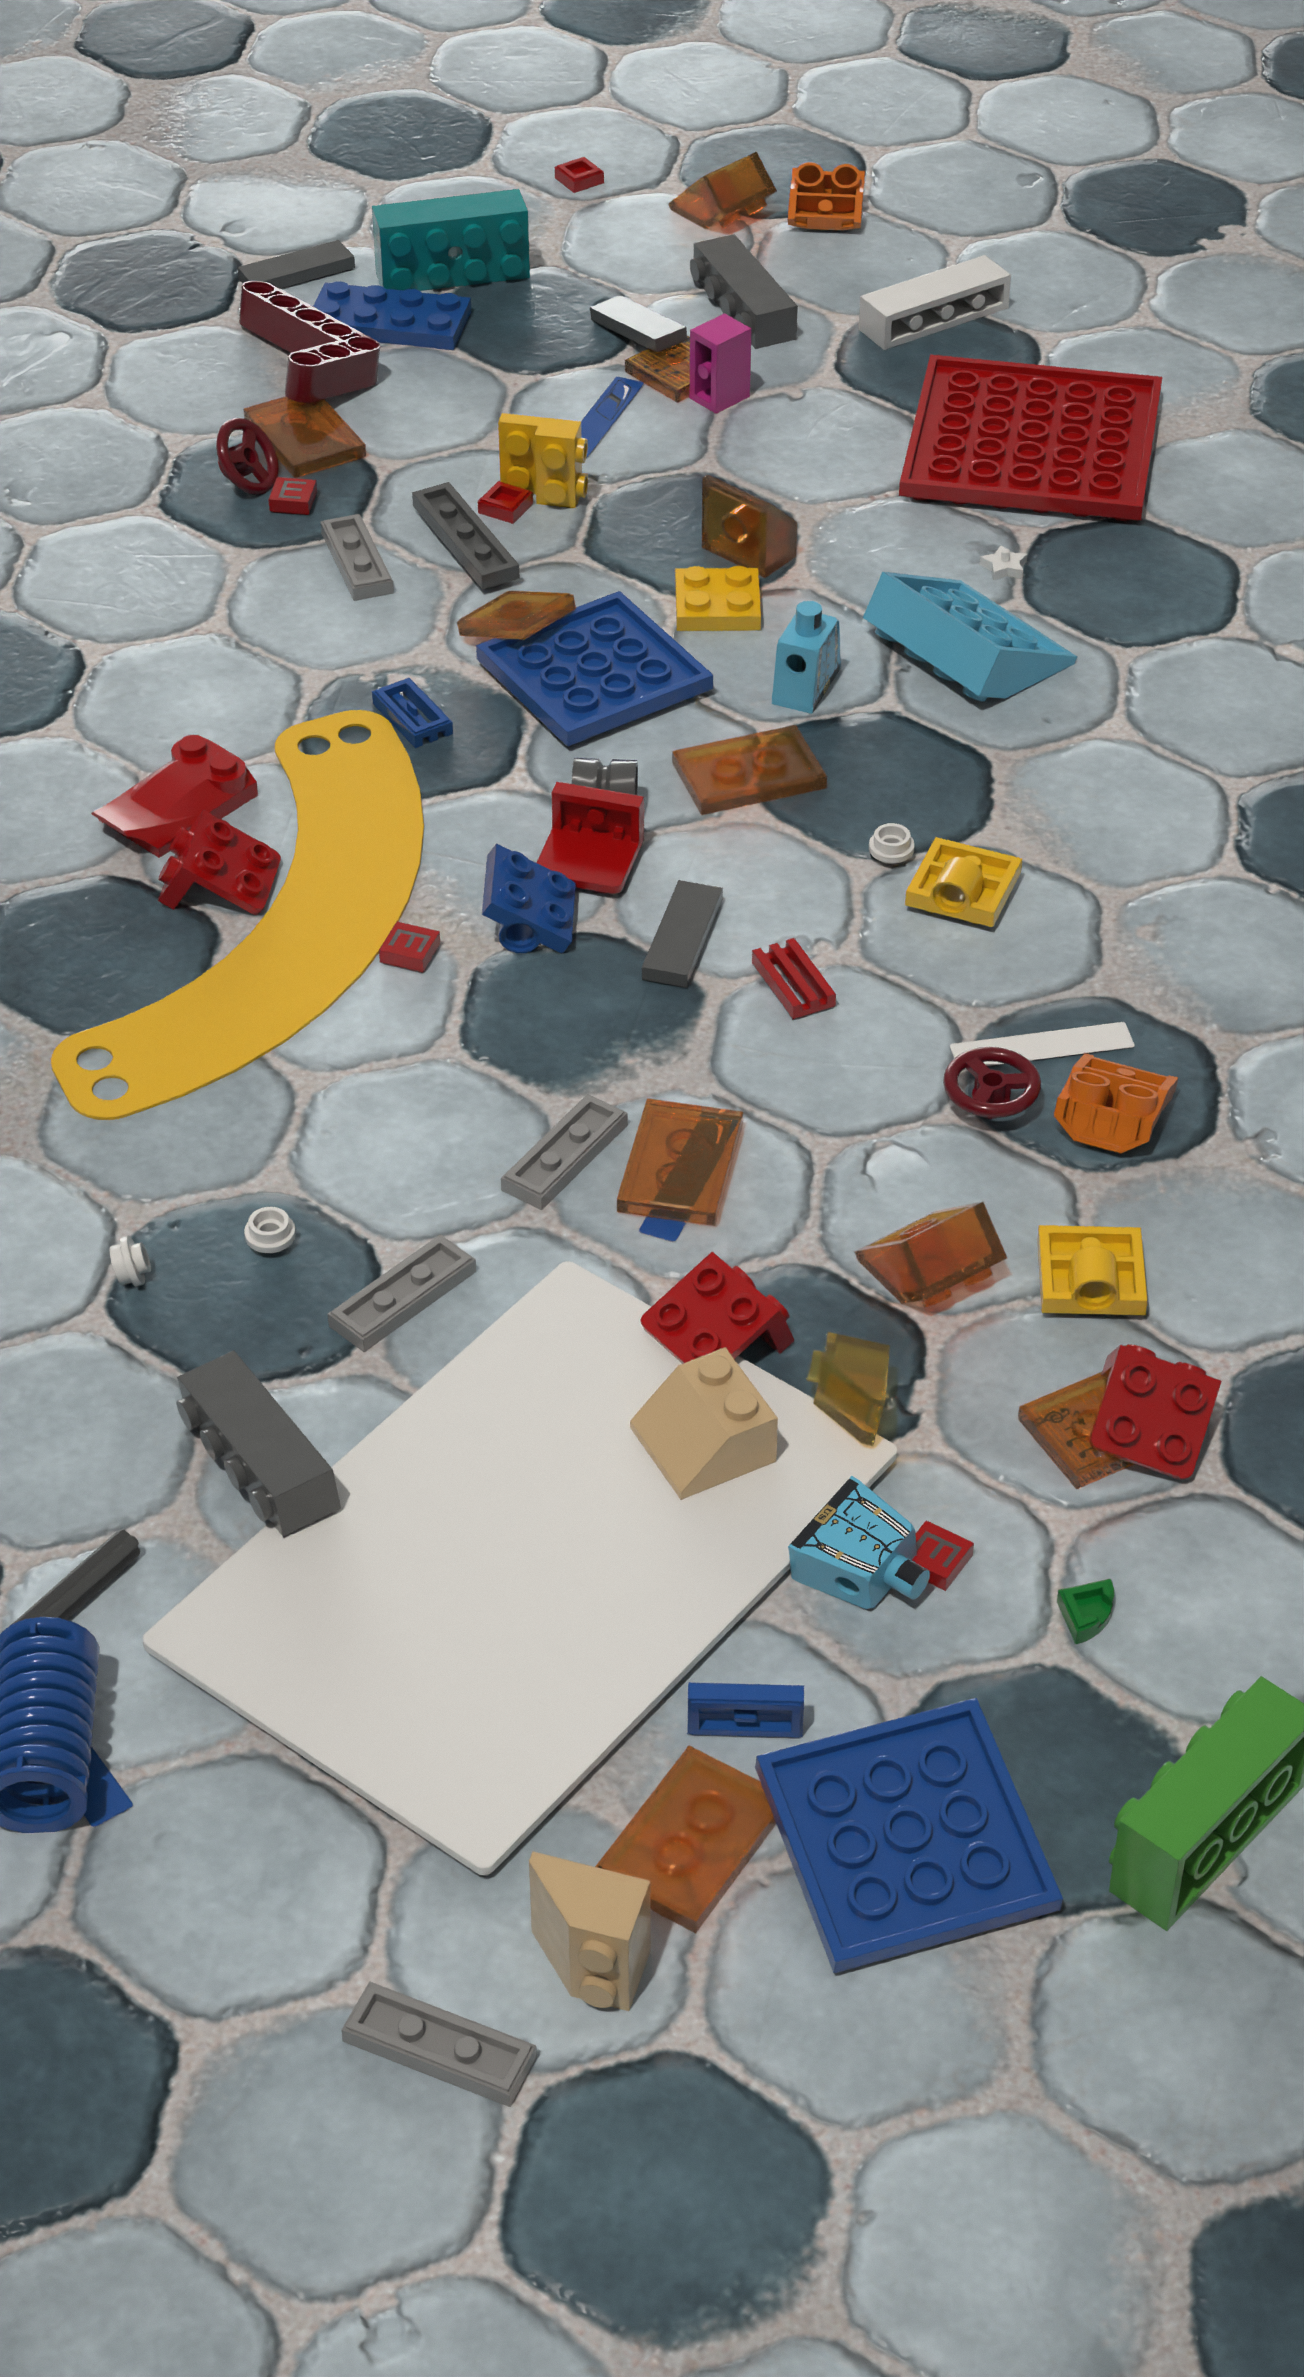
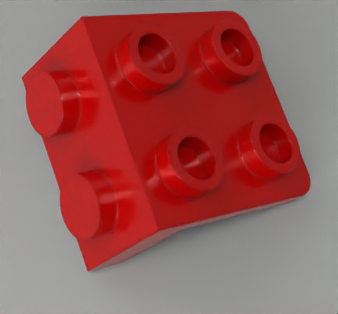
M556 782L552 790V830L536 863L552 871L564 874L568 879L576 882L575 887L594 890L600 893L616 894L621 892L644 841V796Z
M203 810L189 830L182 827L178 831L170 846L169 851L174 853L175 856H170L159 875L158 880L163 882L164 885L158 901L174 910L195 882L247 912L258 915L265 907L281 856L267 844L256 840L231 826L225 820L219 819Z
M714 1252L706 1256L641 1317V1324L644 1330L682 1364L724 1347L735 1359L758 1337L779 1354L795 1341L786 1323L790 1315L785 1307L774 1296L769 1294L765 1297L756 1289L753 1281L738 1266L731 1268Z
M1127 1344L1126 1346L1119 1345L1107 1356L1101 1376L1108 1378L1089 1437L1090 1445L1097 1451L1179 1480H1185L1194 1472L1222 1381L1207 1376L1205 1370L1195 1365L1183 1362L1174 1364L1157 1358L1156 1353L1147 1348Z

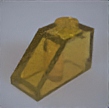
M828 1332L823 1352L813 1350L808 1368L807 1381L816 1383L813 1404L862 1444L873 1446L885 1404L890 1345Z

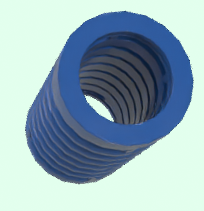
M54 1617L29 1618L10 1625L0 1634V1826L21 1833L57 1832L77 1823L87 1810L88 1792L86 1788L89 1785L90 1771L88 1768L91 1761L90 1749L92 1747L93 1713L95 1711L96 1677L98 1675L100 1646L92 1633L75 1622Z

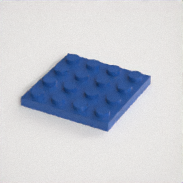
M621 591L583 604L570 611L568 610L567 613L562 612L555 616L558 617L555 620L544 619L541 622L539 621V623L545 621L546 623L541 625L533 623L527 626L529 627L528 630L523 629L519 631L520 629H517L510 634L507 633L508 635L505 636H516L523 639L494 638L476 645L477 660L566 746L582 742L585 739L620 727L623 724L713 689V674Z
M977 1698L756 1756V1772L833 1973L1061 1909L1063 1897Z

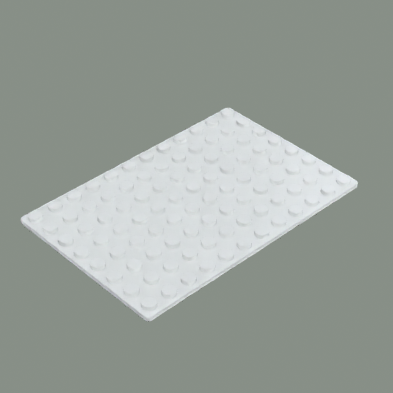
M562 1262L331 1467L335 1477L341 1509L284 1537L270 1521L143 1635V1646L146 1652L475 1873L488 1875L529 1836L790 1569L788 1546L845 1482L853 1476L869 1488L895 1462L897 1447L885 1438L737 1356L734 1360L778 1417L776 1462L680 1500L631 1430L630 1420L674 1369L682 1363L644 1330L641 1324V1317L651 1308L650 1305L573 1262Z

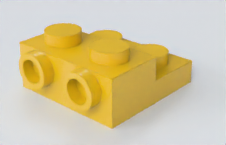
M508 413L501 414L498 421L500 482L533 492L536 495V504L576 508L579 498H585L588 490V473H582V463H585L587 458L588 440L587 438H582L581 421Z

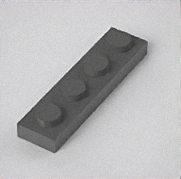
M450 482L412 492L413 507L481 589L498 587L503 583L520 579L517 561Z

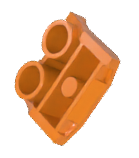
M812 162L801 164L798 168H793L788 225L804 229L842 231L861 228L865 171H859L850 164L839 165L833 172L823 171L820 165Z
M1085 1053L1073 1066L1069 1078L1057 1098L1054 1117L1073 1141L1123 1153L1150 1141L1153 1128L1161 1112L1172 1100L1177 1087L1178 1077L1156 1074L1096 1058L1094 1055Z

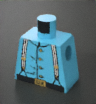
M803 601L797 605L796 614L777 643L772 704L812 714L841 669L840 625L836 617L822 614V606L819 603Z
M853 1476L845 1482L788 1546L792 1579L864 1609L874 1608L891 1588L914 1600L922 1594L930 1578L929 1570L912 1561L917 1555L916 1533L913 1525Z

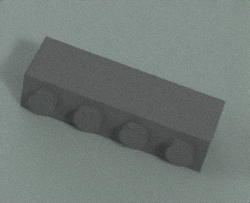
M735 234L694 243L693 259L690 260L692 278L694 281H698L711 300L713 299L721 308L723 314L725 313L751 328V345L755 349L797 340V304Z
M234 1350L177 1377L182 1399L178 1400L176 1405L184 1424L189 1430L198 1429L202 1443L213 1460L221 1458L232 1485L237 1490L245 1488L251 1505L261 1521L264 1522L269 1519L284 1537L341 1509L331 1466Z

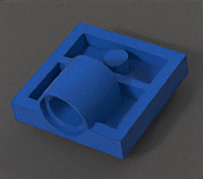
M496 843L487 855L482 915L500 923L499 941L504 948L511 952L527 953L534 950L541 943L563 954L572 942L576 882L568 879L558 871H552L529 860L520 852L511 851Z

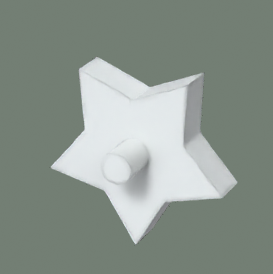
M1000 546L994 554L980 556L979 565L992 571L993 581L1006 576L1023 579L1022 566L1027 562V554L1013 553L1009 549Z

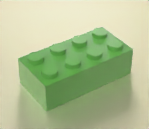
M1262 1676L1245 1693L1241 1690L1236 1691L1225 1704L1221 1717L1210 1728L1204 1725L1196 1731L1188 1743L1186 1753L1175 1764L1171 1761L1166 1762L1156 1773L1150 1789L1140 1800L1131 1798L1119 1811L1114 1822V1828L1118 1830L1116 1845L1109 1857V1863L1113 1865L1109 1892L1165 1931H1168L1304 1787V1703Z

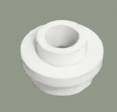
M895 823L883 824L875 830L874 835L870 838L869 852L875 859L885 864H898L906 861L913 855L914 840L906 827Z
M263 1207L254 1211L250 1215L244 1229L247 1245L261 1253L280 1252L288 1248L296 1236L293 1221L284 1210L277 1207Z
M129 1235L120 1238V1244L110 1246L109 1248L115 1275L122 1286L133 1283L135 1287L143 1285L145 1283L144 1273L151 1272L147 1250L142 1242L135 1244Z

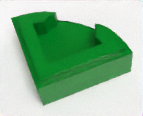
M1111 1579L1058 1590L1057 1604L1075 1644L1092 1639L1108 1624L1114 1600V1587Z

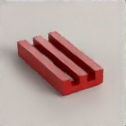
M795 938L786 940L785 948H781L778 943L769 945L768 953H764L761 948L752 950V964L792 1019L836 1006V993ZM774 964H778V966L787 976L788 983L790 984L792 989L800 994V996L806 1002L805 1004H801V1002L798 1000L796 995L787 985L785 980L776 970Z

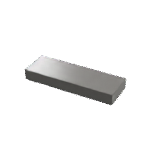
M355 514L321 521V534L353 600L357 601L393 594V580L361 515Z
M587 1094L501 1177V1191L543 1210L628 1126V1113Z
M440 1234L329 1312V1327L365 1352L476 1272V1259Z
M370 1981L341 2029L342 2041L508 2107H511L537 2058V2048L534 2044Z

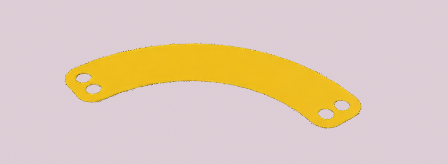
M366 710L343 711L293 725L278 736L275 742V754L290 781L297 808L298 823L294 858L284 885L268 912L252 932L224 959L194 981L153 1004L122 1018L73 1034L58 1044L51 1057L52 1071L69 1104L76 1112L97 1120L120 1119L188 1095L237 1072L282 1045L318 1018L363 975L379 954L380 947L396 921L399 922L409 903L420 867L424 833L420 788L410 757L392 724L385 717ZM359 726L369 730L371 736L364 742L352 744L342 741L339 738V733L345 728ZM308 738H322L330 743V748L322 754L308 755L302 753L298 749V745ZM90 1049L106 1050L113 1057L109 1065L98 1070H87L77 1064L79 1055ZM107 1078H118L125 1081L128 1085L127 1092L113 1100L100 1099L93 1094L92 1090L96 1083Z

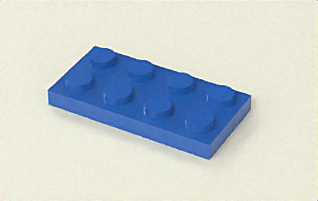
M335 281L324 283L313 307L380 343L454 350L471 313V298L459 297L453 293L431 294L422 293L416 289L403 291L385 289L379 285L365 287Z

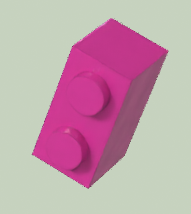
M724 313L691 329L689 398L715 414L749 398L751 328Z

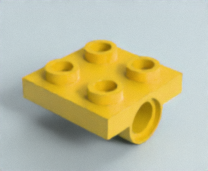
M935 837L906 890L905 905L930 913L965 920L973 924L993 927L1021 874L1023 858Z
M1038 1226L1037 1246L1042 1313L1146 1315L1147 1291L1141 1227Z

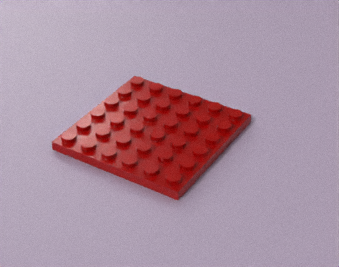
M930 354L900 478L899 496L912 497L916 500H944L955 504H984L1001 509L1008 507L1032 509L1040 513L1049 511L1072 513L1079 517L1089 515L1112 517L1119 521L1141 520L1162 377Z

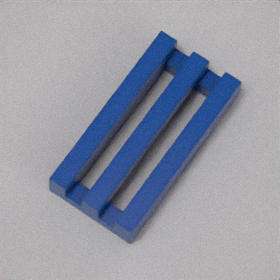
M410 678L372 691L374 706L414 748L423 746L422 738L426 737L430 743L438 740V732H441L445 737L453 734V722ZM400 692H403L409 700H406ZM417 708L431 721L430 723L418 713Z
M688 1682L687 1734L803 1737L804 1685Z

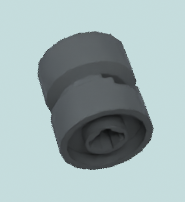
M574 758L572 784L637 795L638 761L612 759L608 766H603L600 759Z

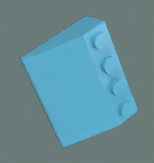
M882 572L863 616L865 620L877 627L875 630L877 635L886 640L901 643L905 646L904 652L908 656L919 661L929 662L934 666L933 672L936 675L949 681H957L964 686L962 689L964 694L979 701H986L987 697L1006 699L1074 665L1077 659L1076 655L961 580Z

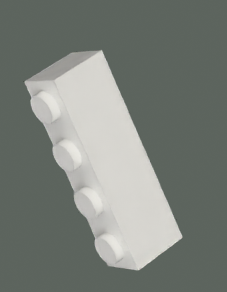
M986 255L862 295L860 296L859 330L883 350L1008 309L1011 274Z

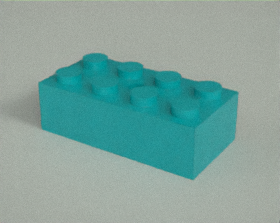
M519 189L372 206L375 269L379 284L385 289L403 291L416 289L424 291L530 278L528 209Z

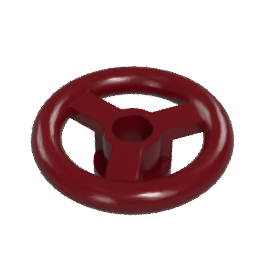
M233 418L226 421L220 427L216 439L218 464L221 472L236 487L248 494L262 495L268 492L274 486L279 474L278 457L272 442L258 425L247 419ZM235 430H242V443L228 448L231 433ZM256 441L264 453L267 471L259 462V457L255 450ZM253 473L260 483H253L244 477Z
M980 1047L963 1052L949 1063L943 1077L945 1092L955 1105L968 1113L987 1119L1009 1117L1023 1112L1037 1100L1041 1090V1078L1036 1067L1021 1054L999 1047ZM983 1062L1004 1063L1016 1068L1021 1073L1004 1074L998 1070H991ZM965 1068L975 1077L971 1097L966 1095L958 1084V1076ZM1011 1089H1025L1022 1095L1010 1101Z

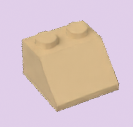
M726 1347L678 1365L630 1420L631 1430L680 1500L776 1462L778 1417Z
M532 1851L529 1859L532 1933L570 1996L580 1998L594 2007H614L629 2011L651 1952L650 1881Z

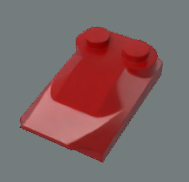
M185 736L173 745L171 749L172 760L91 814L102 823L160 858L170 852V846L178 831L182 827L189 830L203 810L222 819L258 796L257 781L247 769L242 759L202 736Z

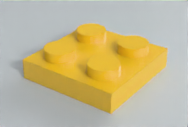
M700 566L675 568L677 631L761 630L758 568H746L743 566H733L730 568H704Z

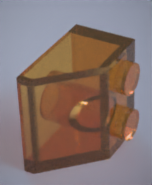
M755 152L701 177L669 202L668 205L673 212L704 229L711 228L719 223L723 229L740 220V213L746 211L748 216H751L766 208L768 204L765 200L777 192L758 153Z
M710 475L702 478L703 549L739 566L758 568L759 576L764 578L796 557L797 521L772 504Z
M984 1202L934 1211L854 1251L858 1262L901 1304L922 1301L924 1307L935 1305L952 1296L950 1287L962 1281L965 1286H969L987 1279L993 1275L990 1267L1007 1259Z

